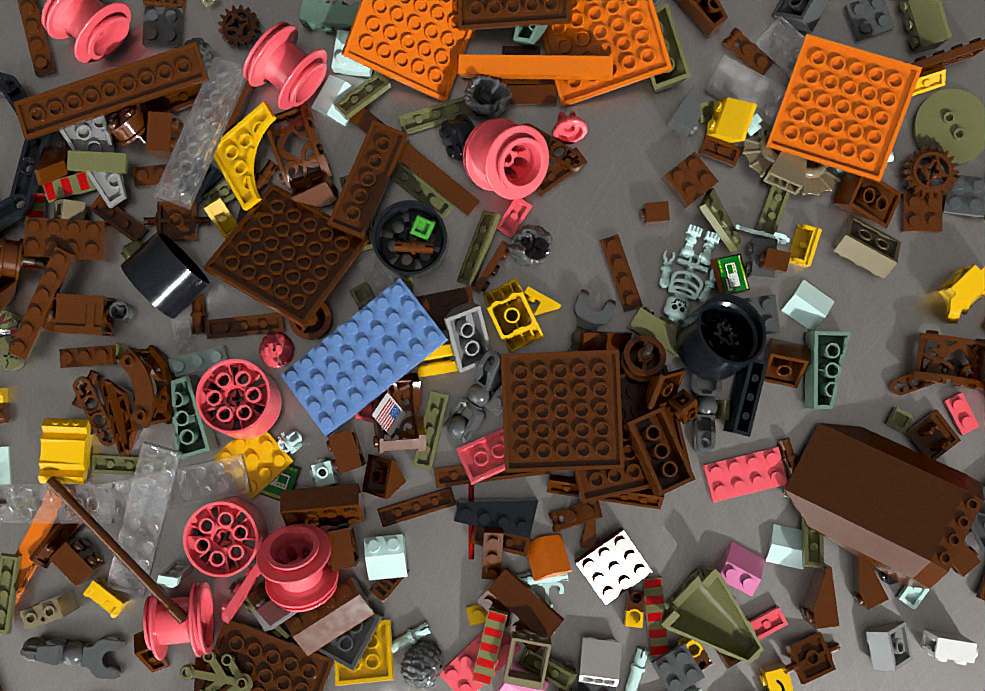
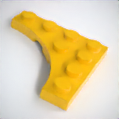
M264 101L209 148L241 207L246 211L262 200L254 178L255 155L263 134L271 123L277 119L269 104Z

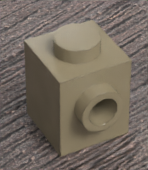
M66 199L55 200L54 219L84 220L86 217L85 202Z

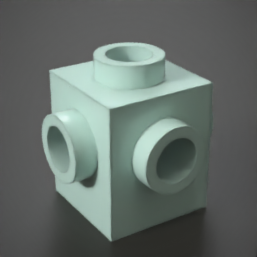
M327 457L315 460L316 464L311 465L312 469L309 470L312 481L315 480L316 487H323L338 482L336 474H339V470H335L333 459L327 460Z

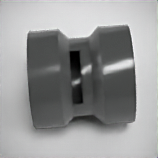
M116 301L110 306L109 314L115 320L128 321L133 317L134 309L129 303Z

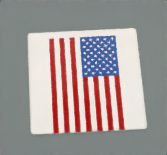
M386 393L372 416L391 436L406 413L389 393Z

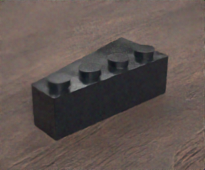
M458 499L453 519L455 522L481 528L504 529V533L530 538L538 499Z

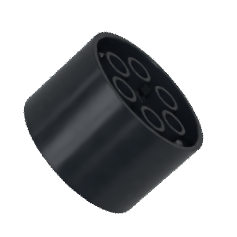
M404 200L390 205L379 215L372 231V244L378 259L392 273L403 278L418 279L432 274L442 265L448 253L449 238L441 216L432 207L420 201ZM408 211L409 222H404L401 215L402 212ZM417 215L428 220L432 218L436 222L432 231L436 235V239L433 242L434 245L441 246L439 253L434 251L428 260H422L420 258L421 253L413 255L411 252H394L389 250V244L394 242L395 239H409L412 223ZM403 224L404 230L401 233H396L394 231L395 225ZM383 230L392 233L393 238L382 237ZM412 235L417 241L428 242L424 239L419 240L417 236ZM398 254L399 257L392 265L388 259ZM406 255L412 257V262L409 265L402 264V258ZM419 259L422 268L415 270V260Z
M157 231L121 264L124 274L134 287L153 306L172 319H175L211 286L207 276L191 257L161 231Z
M720 294L708 299L683 320L676 334L677 351L684 365L696 376L709 381H721L731 377L757 359L764 350L766 343L765 325L760 314L746 300L730 294Z

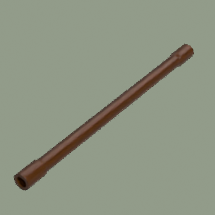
M55 476L46 482L50 490L62 499L167 609L168 613L179 624H182L188 618V614L158 586Z

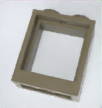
M72 590L38 602L20 611L25 630H29L65 617L80 607L75 592Z
M524 630L512 631L503 683L543 690L552 645L551 638L544 634L531 635ZM516 641L544 646L539 675L511 670Z

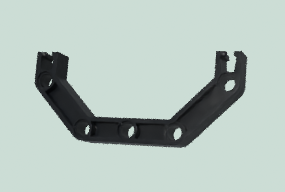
M0 72V96L8 100L16 113L13 102L29 96L15 76ZM10 84H15L13 89L7 90ZM52 133L31 140H24L10 196L0 201V231L32 212L39 187L34 169L46 147L50 145ZM29 165H35L32 171H26ZM25 201V205L22 208H17L18 202Z

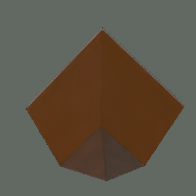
M684 368L650 378L644 394L647 407L650 410L669 404V399L678 392L686 371Z
M368 454L362 492L383 499H389L406 480L394 460Z

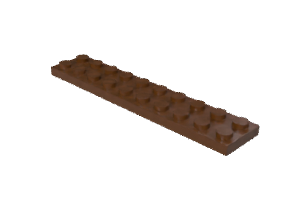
M193 42L13 103L24 139L31 140L210 80L199 44Z

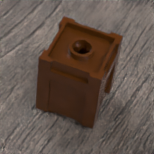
M56 293V297H54L57 301L55 324L52 326L54 332L113 336L114 319L109 314V308L112 303L116 302V298Z

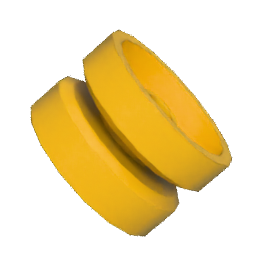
M451 344L440 346L423 360L428 361V364L417 367L418 378L458 371L455 360L446 361V357L454 356Z

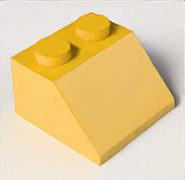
M729 97L718 99L713 107L712 119L707 124L706 135L727 143L744 141L757 104Z

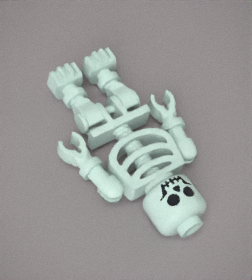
M688 225L686 234L689 236L685 238V246L680 251L679 256L681 258H678L676 261L677 264L686 266L687 269L686 271L674 272L670 279V272L673 269L671 265L675 258V252L672 253V258L669 261L666 257L667 250L663 253L664 265L661 266L662 277L660 278L659 285L661 288L668 287V293L674 295L667 298L663 313L668 316L667 320L670 322L678 323L685 320L691 308V303L688 300L694 301L698 297L700 302H705L709 297L711 289L715 288L716 279L713 268L710 271L709 279L704 282V288L702 280L693 273L695 270L702 273L708 272L709 268L704 266H709L712 258L711 252L715 248L713 245L719 243L720 237L717 233L710 231L705 233L704 241L706 243L703 245L704 250L699 255L694 254L693 244H696V238H700L703 229L695 225ZM692 258L697 259L696 263L691 262ZM678 275L685 276L683 277L684 279H675V276ZM691 280H695L697 285L692 283ZM680 283L681 286H674V284Z

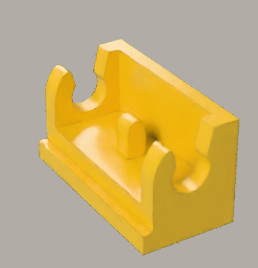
M805 224L797 225L789 249V253H791L789 263L805 268L811 266L822 229Z
M100 577L94 579L83 593L85 597L89 596L108 611L112 618H116L129 602L126 597Z

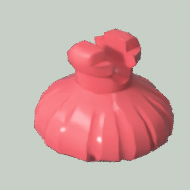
M565 111L558 114L559 121L552 130V135L555 139L563 144H572L584 138L588 128L583 119L576 117L574 111H570L569 116L565 115Z
M269 333L260 342L259 355L267 366L273 368L283 367L293 358L294 344L284 333Z

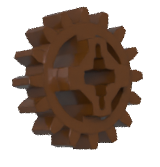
M233 5L232 11L225 9L227 14H221L220 17L223 21L218 22V25L222 27L218 30L220 34H223L222 39L224 41L228 40L227 43L230 46L234 43L236 48H239L240 44L246 48L247 42L253 44L252 38L258 39L256 32L261 31L256 26L260 24V21L255 19L257 17L255 12L251 13L249 7L244 10L242 5L239 6V9H236ZM240 15H244V16L248 17L249 19H247V18H244V19H243ZM229 34H231V35H237L238 38H234V37L230 36Z

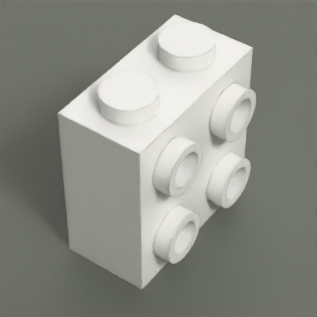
M924 629L921 648L928 652L927 655L933 656L935 660L947 662V659H950L960 665H966L967 662L975 663V658L978 656L977 643L962 635Z
M596 637L583 638L580 651L578 682L617 687L620 679L622 642H617L613 639L598 640Z

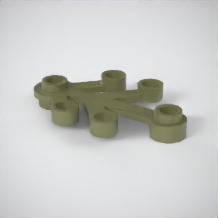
M214 650L211 651V660L204 653L203 660L210 663L215 673L198 670L191 663L183 665L180 669V676L184 680L198 678L214 682L207 688L199 691H216L225 684L233 685L227 691H250L253 687L252 677L247 673L241 672L235 662L234 655L230 653L223 655L221 662L224 666H229L234 677L227 676L216 658ZM227 656L231 659L230 663H227L225 660ZM186 669L190 671L188 676L185 674ZM241 680L245 681L244 687L240 685Z

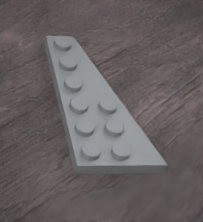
M107 115L59 130L72 151L116 153L112 135L106 131V127L109 124ZM86 172L109 208H113L127 199L121 173Z

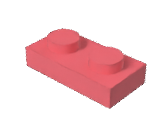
M523 199L513 200L496 229L512 239L533 206Z
M962 392L942 400L959 435H964L979 427Z
M779 606L749 620L759 640L788 625Z

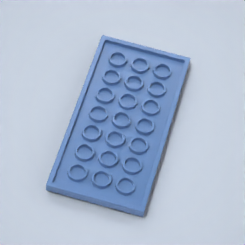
M399 278L280 376L325 437H328L449 339L403 279Z

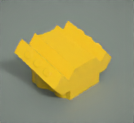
M976 264L964 266L937 290L947 304V323L958 324L960 315H967L968 310L979 299H984L985 267L980 270Z
M517 278L483 295L488 312L510 353L544 337Z
M44 418L41 425L43 434L40 438L41 454L38 462L40 466L39 482L46 484L51 477L55 476L62 484H85L88 468H91L93 442L89 420Z

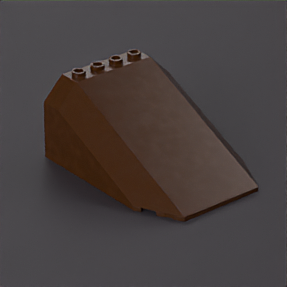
M818 423L783 489L792 500L796 510L802 515L807 527L903 585L931 589L949 572L984 502L983 484L967 474L864 427Z

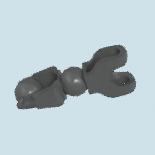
M584 289L580 291L573 308L574 314L578 319L577 329L571 334L572 344L567 352L579 351L581 331H597L599 326H603L611 320L616 301L610 299L605 303L601 311H592L587 304L589 292Z
M488 351L484 354L478 364L477 375L473 380L476 383L468 389L467 398L463 397L455 400L449 412V418L443 425V428H447L451 437L462 439L463 443L468 442L472 432L476 431L486 418V412L482 406H485L491 399V392H496L498 387L502 385L501 355L496 351ZM494 356L495 362L491 365L490 358ZM467 406L473 411L470 420L461 415Z
M691 373L690 392L695 395L698 402V414L695 417L693 431V449L697 454L704 455L715 448L716 426L714 414L718 408L715 397L722 391V380L715 381V389L713 391L708 389L700 390L697 388V376ZM701 440L707 442L706 448L701 445Z
M106 635L96 643L84 645L78 641L68 643L66 639L44 640L40 637H31L24 642L20 654L31 662L39 661L51 665L65 662L70 666L81 664V667H87L96 678L116 679L121 675V668L110 664L106 659V653L122 649L125 646V639Z

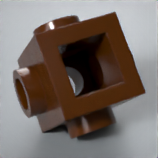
M680 390L669 399L671 416L683 424L693 420L698 414L697 399L686 390Z

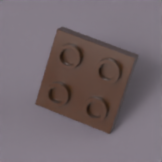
M933 410L905 433L921 454L934 460L961 441L938 410Z

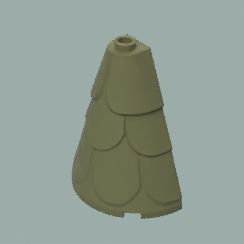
M706 566L704 571L698 569L670 597L668 601L670 603L668 610L664 609L661 616V625L669 631L693 639L697 643L717 649L722 654L747 663L758 659L764 649L749 619L744 616L722 574L713 566Z

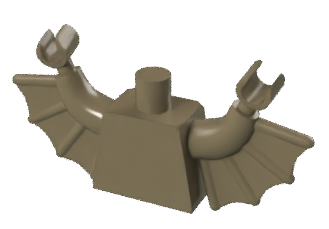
M761 129L756 132L755 136L760 142L745 138L743 141L744 150L742 154L747 157L749 167L756 170L760 177L765 175L763 178L764 182L789 193L797 195L802 189V195L813 194L819 196L824 191L831 192L834 184L841 182L840 178L826 170L831 168L830 166L820 163L815 167L807 166V160L783 151L777 154L771 148L766 147L767 137L770 135L768 129L764 131V136L761 134Z

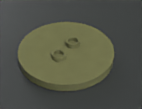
M944 89L932 94L921 103L913 119V135L918 148L921 150L925 146L928 150L933 145L936 151L937 148L942 147L941 153L948 150L947 157L954 156L951 163H958V165L974 159L985 148V105L975 95L962 89Z

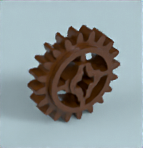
M933 145L928 150L923 146L920 151L915 150L913 152L914 156L910 155L907 158L910 162H906L904 166L908 169L904 170L902 174L908 175L903 181L910 182L907 189L914 187L912 194H916L919 191L920 198L927 194L928 199H931L933 195L937 199L941 197V193L945 195L948 193V189L954 188L952 183L958 181L954 176L959 171L953 168L958 163H951L954 156L948 158V150L941 153L942 147L937 148L935 151ZM922 159H931L928 164H918ZM935 180L943 181L942 184L939 186H930L931 183Z

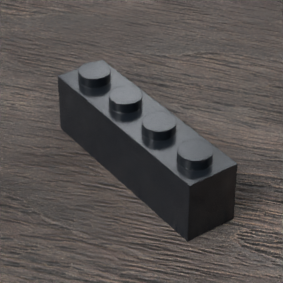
M755 359L737 372L730 400L729 420H725L723 431L750 437L768 361Z

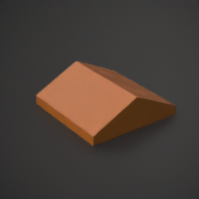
M561 534L543 536L530 542L527 556L534 582L572 571Z

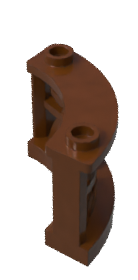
M307 101L297 107L275 114L277 119L271 123L265 134L268 135L281 171L279 178L282 185L286 184L288 190H292L293 187L324 173L331 177V167L322 144L318 140V132ZM287 121L288 125L286 127L281 124ZM279 124V125H280V129H279V130H274V127H273V126ZM297 126V128L300 129L301 126H304L305 130L302 133H300L295 129V127ZM291 131L300 138H310V141L301 150V158L295 157L284 150L286 139ZM275 136H280L278 143L276 141ZM307 150H312L313 156L307 155L309 160H306ZM282 157L288 160L286 164H284ZM299 166H302L304 175L292 179L289 170L294 168L297 175L300 170ZM307 168H321V169H320V170H317V171H314V172H311V173H308V169H307Z
M926 330V333H920L916 370L914 371L913 379L946 384L947 380L951 381V384H954V386L985 391V339L971 340L938 335L939 331ZM930 340L937 343V348L929 347L931 352L936 353L935 356L925 353L926 341ZM946 342H953V344L947 346ZM960 349L966 356L969 364L961 367L957 376H955L954 367L944 358L955 350ZM924 358L929 359V363L922 372ZM945 366L947 370L945 373H942L941 369ZM971 369V371H967L968 376H966V370Z
M149 345L147 349L133 350L130 347L126 348L119 361V365L128 373L134 386L135 406L131 419L144 428L159 423L171 424L173 421L172 417H174L171 381L175 380L176 377L171 372L167 358L154 345ZM151 376H152V377L154 378V380H155V384H156V388H157L156 396H155V393H154V386H153V382H152Z
M409 373V375H404L392 385L393 394H391L389 389L385 391L389 393L404 412L411 413V416L405 418L400 424L399 429L396 428L390 436L391 439L386 441L384 436L389 434L382 430L381 425L373 417L375 431L373 444L374 448H378L379 454H383V451L409 449L426 452L427 434L424 428L423 417L420 416L419 408H417V406H421L420 379L417 373ZM396 383H409V384H408V385H405V386H403V387H401L400 389H398ZM380 394L372 401V412L375 411L385 395ZM401 396H402V401H404V399H408V400H409V404H408V405H404V404L401 402V399H400ZM405 424L412 426V429L406 427L405 431H403ZM395 435L398 436V440H393Z

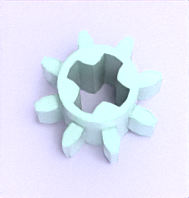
M757 113L753 116L747 132L750 136L762 128L759 124L762 119Z
M286 429L278 436L280 439L278 445L286 453L291 451L293 454L302 446L300 443L302 437L296 430L290 432L289 429Z

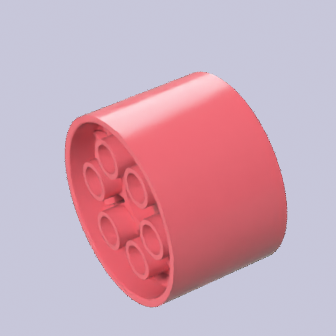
M227 359L216 363L204 373L197 386L196 406L203 421L211 428L232 438L243 440L261 436L275 424L281 411V393L274 379L255 364L246 360ZM248 375L247 383L241 384L242 377ZM228 377V384L222 386V381ZM262 378L264 383L257 387H253V385L259 379ZM256 391H258V398L256 400H252L251 397L254 395ZM219 394V401L213 404V397ZM241 396L243 400H241L239 404L236 401L239 400ZM255 405L265 407L262 414L254 410L256 408ZM218 409L216 415L214 416L213 411ZM246 409H249V416L243 418L242 416L246 412ZM229 410L230 416L224 420L223 413ZM236 418L239 419L241 429H235Z
M224 497L199 508L189 518L183 534V546L186 556L196 569L212 577L235 575L256 560L260 545L268 537L267 523L259 508L246 499ZM212 508H218V519H216ZM241 512H243L247 518L241 523L236 522ZM224 514H228L231 517L230 524L223 520ZM206 520L212 523L211 530L206 529L204 525ZM239 527L245 529V537L238 534ZM198 530H200L205 535H198ZM230 531L229 538L222 542L225 533ZM201 540L207 541V549L201 547ZM245 540H255V545L252 547L243 542ZM234 547L241 549V556L235 555ZM208 551L211 552L210 557L206 555ZM216 553H220L222 555V562H218L215 559ZM229 557L235 562L236 565L230 566Z

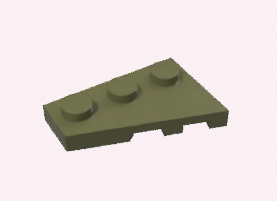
M712 188L707 191L699 208L732 253L738 250L741 238L735 230L715 189Z

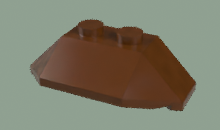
M105 379L98 384L117 450L121 457L130 454L143 429L140 424L131 419L135 406V397H133L132 393L113 381Z

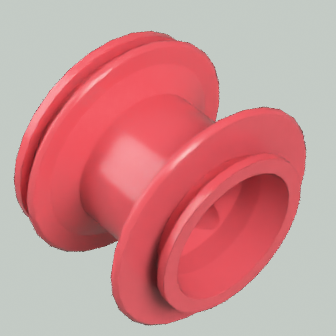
M47 0L42 11L41 22L48 34L54 39H66L73 36L76 39L74 46L75 57L82 63H91L110 56L120 47L129 31L131 11L128 5L123 2H115L105 6L102 0Z
M285 21L275 24L260 37L247 56L243 67V76L249 81L251 86H261L269 81L280 90L278 107L282 110L299 106L307 101L321 84L327 70L326 50L317 49L307 55L296 46L298 40L297 27Z
M506 118L489 119L477 125L469 134L463 148V165L469 178L480 188L494 191L506 199L517 200L533 193L542 183L548 170L549 150L544 137L535 128L527 125H518Z
M292 524L271 533L260 545L257 551L256 565L259 572L266 578L265 589L268 596L279 608L290 612L309 611L324 604L335 592L338 585L339 570L332 571V566H328L327 562L331 555L332 547L331 541L324 530L311 524Z
M195 581L188 597L171 598L188 614V618L182 624H179L152 594L146 598L143 611L144 638L147 648L153 651L158 661L164 659L170 644L191 643L197 657H201L203 653H211L214 643L215 614L212 592L207 582L200 583ZM158 584V586L165 592L164 588L160 584Z

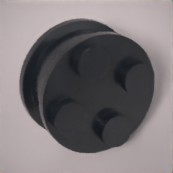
M465 114L457 115L455 120L443 121L439 129V135L444 141L448 156L458 161L463 160L465 142L475 128L473 122Z

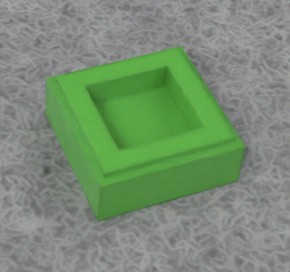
M417 215L410 234L428 241L436 223Z

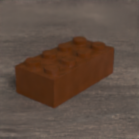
M25 217L23 256L50 259L55 246H59L75 254L74 260L108 262L110 224L105 221Z
M663 407L654 409L622 424L654 496H661L695 480V476Z
M359 483L280 491V513L286 526L292 524H311L320 527L326 525L338 526L347 523L354 525L364 522V499Z

